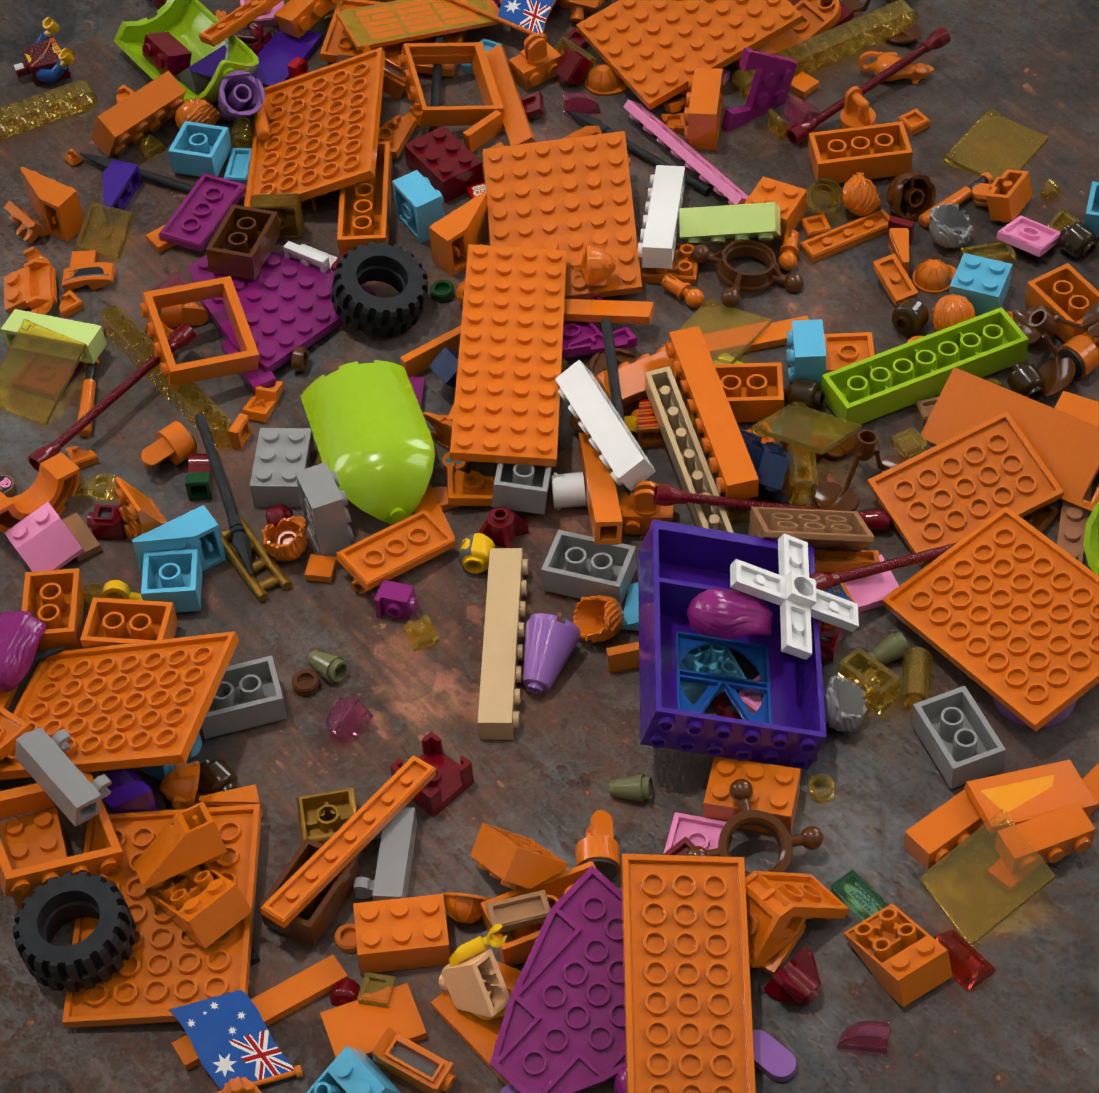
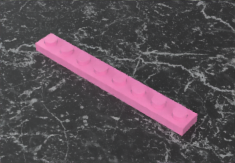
M627 100L623 107L630 113L629 117L637 123H642L644 125L643 129L646 132L656 135L658 137L656 140L661 145L670 147L672 155L678 159L685 160L684 165L687 168L700 173L699 178L707 184H712L714 186L713 190L723 197L726 196L729 199L728 203L730 205L744 204L749 197L645 106L632 100Z

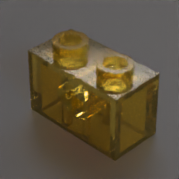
M860 647L855 648L839 662L838 675L845 677L847 680L851 679L852 682L860 685L861 690L866 692L863 699L867 700L866 705L878 714H882L899 699L901 677Z

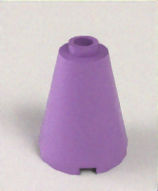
M235 71L229 73L222 80L218 94V111L222 119L234 121L251 116L259 111L265 100V90L258 78H254L247 71Z
M544 613L533 614L530 616V620L528 619L525 633L523 684L530 693L541 695L543 692H548L576 647L581 632L572 622L566 620L565 624L556 621L558 616Z

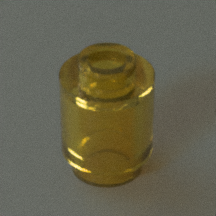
M237 118L233 121L230 134L232 148H250L252 146L255 125L251 120Z

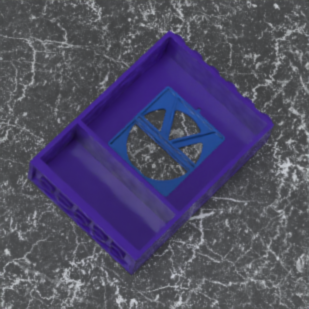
M653 519L638 552L640 744L654 748H668L680 750L681 752L707 754L712 757L720 756L734 758L739 761H753L808 770L826 739L819 620L811 617L812 655L805 660L781 651L780 605L763 600L773 612L771 636L753 634L732 640L701 635L693 630L687 618V609L691 600L701 592L715 588L722 590L733 589L730 586V565L736 559L779 575L778 540ZM808 545L809 574L815 573L814 546ZM704 645H721L745 656L756 668L761 681L680 669V666L685 656L695 648ZM680 682L709 686L696 704H691L685 696ZM722 688L742 719L704 714V711ZM736 690L763 695L762 703L754 714L750 713Z

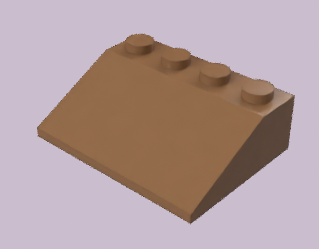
M751 506L749 536L778 540L783 534H787L808 542L809 546H814V551H824V549L835 551L861 550L874 542V535L857 511Z

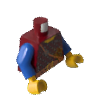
M47 17L43 21V28L46 31L40 34L32 46L23 49L22 54L25 62L13 65L17 78L30 74L36 85L49 82L54 83L71 78L68 66L74 64L73 52L68 48L61 50L55 37H51V34L59 32V25L51 17Z

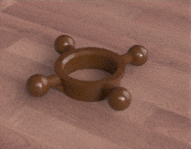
M759 237L754 238V241L738 240L728 244L717 253H712L709 247L703 244L695 246L692 250V258L696 263L705 264L711 262L717 264L716 272L718 278L729 287L721 295L723 305L728 308H734L740 303V292H761L773 286L774 283L784 285L788 292L797 293L804 285L800 275L793 273L785 276L779 271L776 265V256L770 249L773 240L762 241L759 240ZM735 257H753L764 262L768 270L756 274L743 273L733 269L727 262Z
M737 779L731 784L729 792L732 799L738 802L740 813L730 818L722 828L718 839V848L706 850L701 846H693L687 850L685 856L731 857L729 839L732 832L744 825H757L768 830L778 845V860L775 866L767 872H784L792 857V847L803 846L806 849L815 850L822 845L824 836L822 831L815 826H808L802 830L801 834L790 836L787 828L778 818L764 811L752 810L749 799L753 795V787L749 781ZM745 871V877L751 874L750 872Z

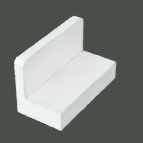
M288 241L283 246L285 258L289 259L291 257L301 260V264L305 266L315 265L320 267V271L323 273L331 269L332 264L338 258L305 244L298 245Z

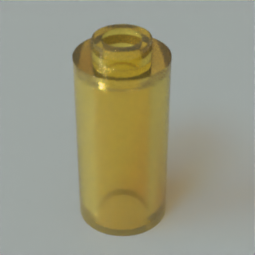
M922 647L908 649L903 657L900 701L908 709H913V704L929 699L932 655Z

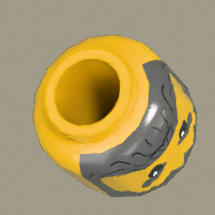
M482 533L467 535L461 542L458 555L459 563L466 571L473 574L488 570L490 548H495L494 542Z

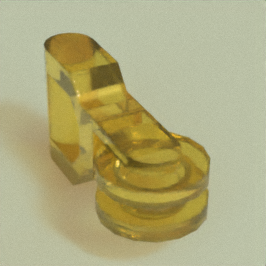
M100 473L93 479L89 478L88 486H84L85 480L80 476L75 495L95 496L97 500H113L114 490H116L115 478L117 476ZM106 484L105 489H97L96 486Z

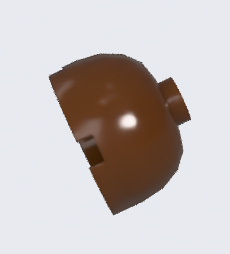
M912 171L895 177L887 190V202L891 211L898 217L910 221H918L922 213L933 207L936 199V187L931 183L930 178L922 173Z

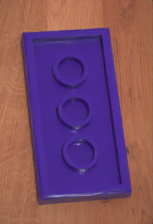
M279 29L257 55L259 65L252 76L261 81L263 88L288 80L287 65L296 57L307 61L323 41L322 34L307 31L299 39L283 33Z

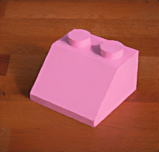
M49 502L5 532V535L32 572L59 570L84 552L81 545Z

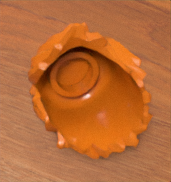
M197 97L195 101L193 98L190 101L185 100L176 109L174 114L179 130L185 121L215 125L221 119L220 112L200 97Z
M856 172V175L853 174L850 180L845 183L841 194L843 206L846 207V210L858 216H866L873 213L883 200L882 198L879 199L876 186L872 181L864 177V172Z
M955 294L941 297L931 310L933 312L932 323L936 332L975 317V310L970 301L965 296Z
M292 516L287 519L283 518L278 522L277 528L273 524L266 525L264 530H261L264 549L272 558L278 561L291 562L300 558V555L306 551L308 536L305 529L308 526L303 523L306 522L304 517Z
M602 595L581 597L574 610L575 615L573 616L574 621L572 623L579 628L581 632L580 639L584 638L586 642L591 640L593 643L604 642L617 635L622 629L625 620L624 611L621 604L613 597Z

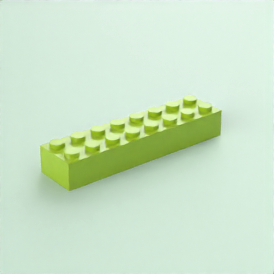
M1000 307L823 374L821 391L825 393L824 401L847 430L915 404V401L941 394L953 368H958L982 378L1024 362L1027 358L1029 339L1007 312Z

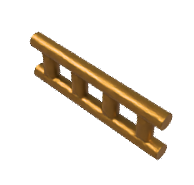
M238 515L246 530L245 534L251 542V552L255 551L260 558L252 562L253 574L267 567L272 576L258 582L254 575H250L239 554L228 542V540L232 539L229 528L222 532L220 531L225 555L258 600L263 602L268 598L266 590L278 584L284 590H287L292 586V582L272 556L267 553L261 541L242 516Z

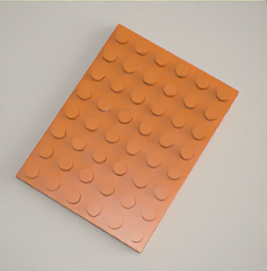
M618 0L576 24V27L582 37L643 104L651 110L688 89L689 77H693L694 68L722 69L740 59L744 48L748 47L755 50L802 23L803 15L788 0Z
M382 47L264 88L265 100L263 103L271 134L269 139L265 141L259 140L254 128L244 206H251V195L292 192L298 193L300 202H304L307 199L325 195L375 177L386 56Z
M625 131L483 149L490 246L566 250L565 299L585 300L593 299L595 296L609 297L643 292ZM605 245V251L614 258L617 266L614 273L606 280L607 286H588L579 270L573 271V265H580L586 246Z
M1006 506L882 599L883 606L1035 732L1099 683V576Z
M234 631L60 651L39 662L13 714L30 724L33 730L42 727L50 738L57 731L65 729L71 736V739L66 741L71 747L64 753L81 773L186 763L239 642V638ZM16 749L0 761V780L32 777L15 758Z
M260 804L207 807L227 852L221 854V857L216 861L204 862V864L234 882L248 902L252 912L206 949L193 941L152 899L150 895L157 891L158 887L143 889L133 866L174 815L185 809L108 814L123 851L121 870L100 875L105 877L107 881L113 882L118 887L120 893L123 894L135 921L136 942L131 946L133 952L130 958L123 960L124 967L118 973L114 971L110 975V980L105 983L100 981L94 984L95 988L89 990L83 987L79 988V992H68L66 989L62 1020L65 1028L178 1022L175 1016L169 1012V1009L242 990L248 996L262 817ZM94 817L87 822L84 853L106 848ZM92 917L75 919L72 945L86 939L96 928L99 919Z

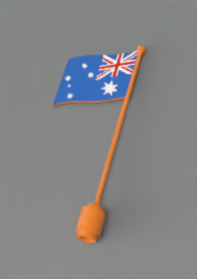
M448 0L526 34H539L545 41L547 40V34H544L545 25L556 0H502L499 14L495 16L460 0Z
M242 990L169 1009V1012L175 1016L185 1029L202 1066L221 1091L214 1093H222L225 1083L229 1082L230 1078L235 1079L238 1076L240 1078L246 1077L256 1087L293 1076L297 1078L303 1077L301 1066L292 1067L274 1043L257 1007Z

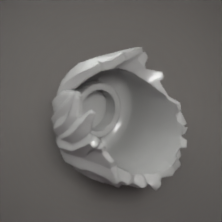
M950 203L935 206V208H931L929 229L936 243L946 249H955L958 247L962 248L963 245L970 242L974 234L973 225H970L969 215L964 214L965 210L959 211L958 204L952 205Z
M840 675L830 677L828 685L823 690L825 722L829 728H834L836 731L848 732L856 730L861 725L863 716L867 711L865 707L867 700L863 699L866 692L861 690L860 685L852 682L851 679L847 680Z

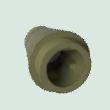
M901 632L890 633L867 653V658L871 665L876 668L906 657V653L910 651V646Z
M317 650L312 651L308 656V664L329 682H341L347 676L349 666L343 657Z
M643 773L610 780V796L645 803L646 800L653 798V779L651 776H645Z

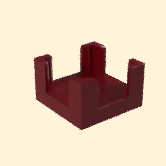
M431 731L421 740L423 754L418 758L435 767L437 775L411 801L434 818L474 783L472 762L461 756V766L443 753L442 740ZM400 758L390 766L392 776L403 766Z

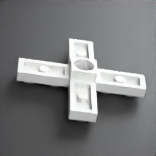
M783 534L778 539L779 575L738 559L730 565L731 588L780 605L782 652L805 660L812 655L811 617L851 632L859 627L857 603L816 589V580L809 578L808 542L787 534Z

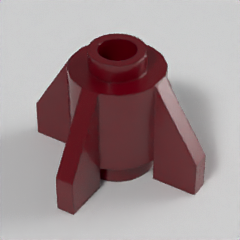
M498 507L488 513L487 519L478 533L488 536L498 546L512 548L511 542L515 535L517 537L528 534L529 529L527 522L510 509Z
M804 946L793 957L794 959H791L784 967L772 976L773 978L763 987L771 997L796 1005H800L804 1001L808 1006L821 993L817 989L821 982L814 955Z

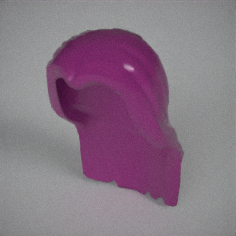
M708 589L692 599L687 609V618L689 619L690 626L701 635L732 640L753 634L771 636L772 634L771 618L773 617V612L763 599L736 589Z
M6 611L0 615V693L12 691L26 676L32 666L40 638L46 628L44 622H38V619L32 617L28 611H16L15 613L13 611Z

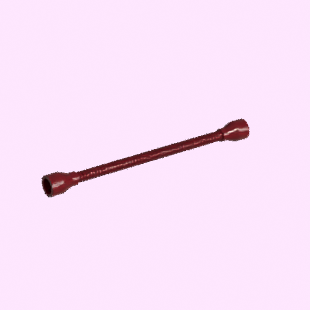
M939 27L931 32L921 46L859 87L862 90V96L923 54L947 45L951 41L949 32L944 27ZM845 97L812 119L796 123L788 128L786 134L790 142L798 145L806 140L809 133L816 129V126L844 108Z
M182 323L178 326L168 340L172 353L179 348L189 345L196 338L195 331L187 323ZM153 355L74 425L67 429L58 439L52 441L47 446L36 449L28 456L29 464L39 472L40 463L57 455L63 446L161 362L160 357L156 358Z
M659 483L655 485L653 496L654 505L660 506L686 504L689 502L690 504H706L707 506H723L724 508H740L741 510L747 509L750 511L751 506L831 510L800 505L774 504V502H757V500H740V498L730 499V497L723 496L713 497V495L706 494L696 495V493L693 494L679 490L672 485ZM886 510L857 511L869 529L887 532L890 525V515Z
M956 543L840 573L827 574L817 572L809 574V578L816 580V589L827 592L832 587L838 586L841 583L936 559Z

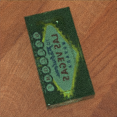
M851 870L831 885L830 891L861 921L890 905L855 870Z

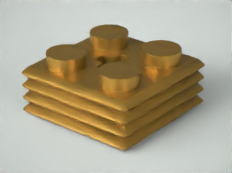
M261 193L251 195L250 207L278 212L280 227L278 239L304 237V221L298 193Z
M353 788L298 796L296 798L302 843L307 837L324 845L357 812Z

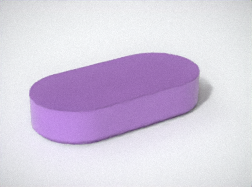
M753 1030L754 1066L774 1081L785 1082L790 1080L796 1073L795 1056L765 1031Z

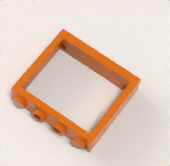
M483 42L403 44L401 55H398V65L402 67L403 82L407 84L408 99L412 101V113L417 118L419 127L475 125L495 110L503 112V105ZM471 64L484 106L427 107L415 65Z
M231 276L143 292V303H139L142 318L146 317L148 322L146 323L147 334L149 338L153 337L154 355L156 358L160 357L161 375L166 376L169 387L258 370L259 352ZM221 297L241 352L176 364L157 309Z
M91 772L82 773L90 783L93 782L94 779ZM38 783L0 791V819L57 806ZM102 799L100 814L94 818L106 846L104 849L12 870L0 839V885L4 896L10 897L26 894L33 891L38 885L44 886L48 883L47 880L54 876L56 879L63 877L64 873L73 872L74 875H79V872H90L94 876L95 874H109V872L121 870L123 851Z

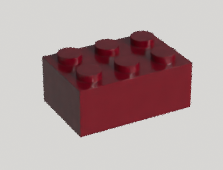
M444 126L404 144L407 167L412 172L418 170L423 177H427L431 186L441 192L444 203L467 193V186L484 182L482 162Z

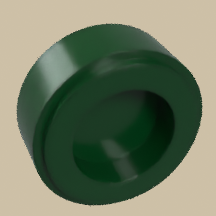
M448 280L434 282L430 286L432 300L438 303L451 301L455 296L453 283Z

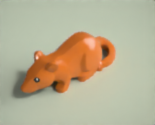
M868 51L859 57L858 67L863 72L872 71L877 75L901 58L898 57L896 52ZM877 57V60L873 63L865 64L866 59ZM912 62L885 81L906 78L912 79V83L916 85L920 79L926 78L935 69L930 65Z

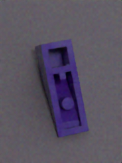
M112 160L103 171L104 212L109 228L114 227L142 183L138 164Z

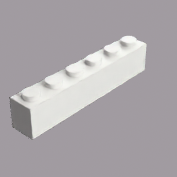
M656 165L655 175L651 174L648 201H646L643 229H641L640 243L638 244V257L642 258L643 268L672 269L680 221L679 209L682 208L685 189V166Z
M580 360L555 378L560 386L558 393L566 402L571 403L568 409L577 419H581L578 423L587 435H591L589 442L597 452H602V455L599 457L608 469L612 468L613 471L610 475L619 486L624 484L632 491L636 483L645 481L656 472L593 373Z

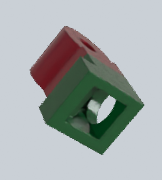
M190 454L188 458V475L185 478L189 501L212 499L214 475L207 454ZM206 485V491H194L196 486Z

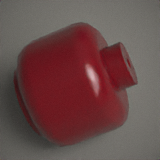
M279 504L268 508L265 518L267 525L273 524L277 528L278 522L281 519L290 518L294 514L286 505Z
M341 979L331 990L330 1003L338 1007L360 999V985L351 979Z

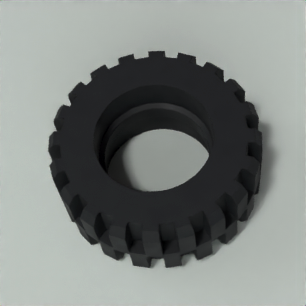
M375 241L367 242L365 246L360 244L353 247V251L350 249L344 253L343 258L339 259L336 265L331 289V302L334 304L333 308L336 314L341 315L340 319L346 325L349 323L351 329L357 332L359 330L363 331L364 335L367 336L375 334L378 337H386L387 334L391 336L399 335L400 330L406 332L420 319L428 292V276L425 269H422V263L418 259H414V255L408 250L405 252L401 246L396 244L391 246L388 245V242L381 241L380 244H375ZM369 281H380L394 287L399 294L389 298L376 297L367 293L360 285Z
M73 872L64 873L61 878L56 879L54 876L48 879V883L42 887L38 885L33 889V895L31 897L27 896L22 902L23 910H18L14 919L16 924L13 927L16 948L30 974L43 986H50L52 990L63 991L66 988L68 992H79V988L83 987L89 990L95 988L94 984L100 981L105 983L110 980V975L114 971L118 973L124 967L123 960L130 958L133 952L131 946L136 942L135 921L118 887L101 875L95 874L92 877L90 872H79V875H74ZM82 917L99 919L94 931L83 941L70 946H55L51 944L57 931L66 923Z

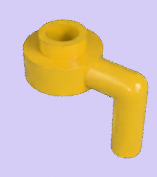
M120 580L109 581L103 587L102 598L142 600L140 593L131 592L130 587Z

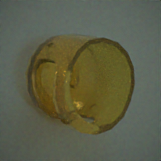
M828 178L816 180L809 186L806 192L807 208L816 215L824 214L826 216L833 213L843 200V192L839 184ZM826 204L824 208L830 205V211L820 210L821 206L818 205Z

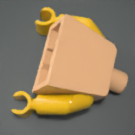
M502 924L493 925L486 937L478 936L460 945L450 956L449 964L442 969L439 977V986L443 990L449 991L454 1006L457 1009L471 1012L482 1020L503 1017L510 998L492 949H487L489 945L497 948L505 942L508 935L503 938H497L494 933L502 928Z

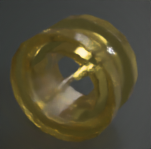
M817 774L811 777L808 784L809 796L817 802H827L832 799L835 787L833 779L826 774ZM820 784L826 786V790L823 789V792L817 791V787L819 788Z

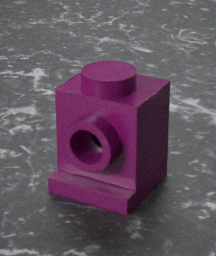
M383 580L374 598L376 617L382 618L383 614L393 618L409 620L411 614L416 613L419 602L418 598H415L414 586Z

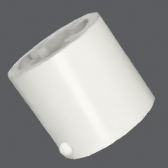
M583 472L554 473L551 475L554 509L560 510L561 508L586 506Z

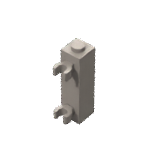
M39 727L31 732L22 734L16 739L15 758L76 827L100 814L101 799L111 794L107 786L111 785L112 782L103 774L90 783L65 755L64 752L68 751L71 747L66 742L71 739L69 733L62 729L50 738L42 727Z
M404 807L372 839L375 840L381 837L375 880L366 877H355L354 889L356 890V898L368 899L372 897L373 901L407 898L418 825L415 808Z

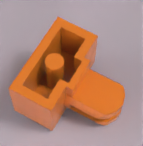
M539 34L529 35L524 40V50L520 51L519 55L509 59V65L515 82L524 91H527L558 76L554 71L562 55Z
M1007 169L992 184L979 183L972 188L974 205L988 207L990 220L1003 223L1012 222L1033 197L1029 171Z
M640 481L636 483L633 493L630 495L621 492L622 534L646 535L653 519L674 522L675 505H654L653 496L656 483Z

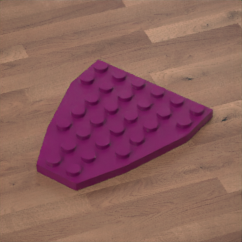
M270 252L255 280L231 276L259 352L258 365L266 371H275L292 359L296 346L308 348L344 323L340 319L341 315L336 314L333 308L334 304L331 302V289L335 273L331 269L323 273L320 271V267L315 265L305 266L301 264V260L291 257L288 259L284 255ZM207 255L188 266L189 276L193 283L228 277V275L209 272ZM362 284L360 285L367 293L376 296V293ZM222 298L202 300L203 308L207 311L226 341H229L236 351L241 352Z
M591 866L550 909L510 995L490 1061V1067L518 1093H580L617 1076L619 1070L626 1065L622 891L594 866Z

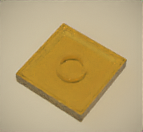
M90 201L75 246L86 251L96 250L97 254L120 259L135 214Z

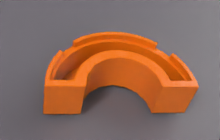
M61 452L40 463L39 473L35 482L22 494L15 497H6L0 491V531L5 533L47 502L50 503L60 516L66 509L64 504L69 496H74L80 480V468Z

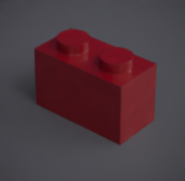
M169 32L145 35L142 55L161 73L164 74L169 70L172 75H177L190 67L192 53Z

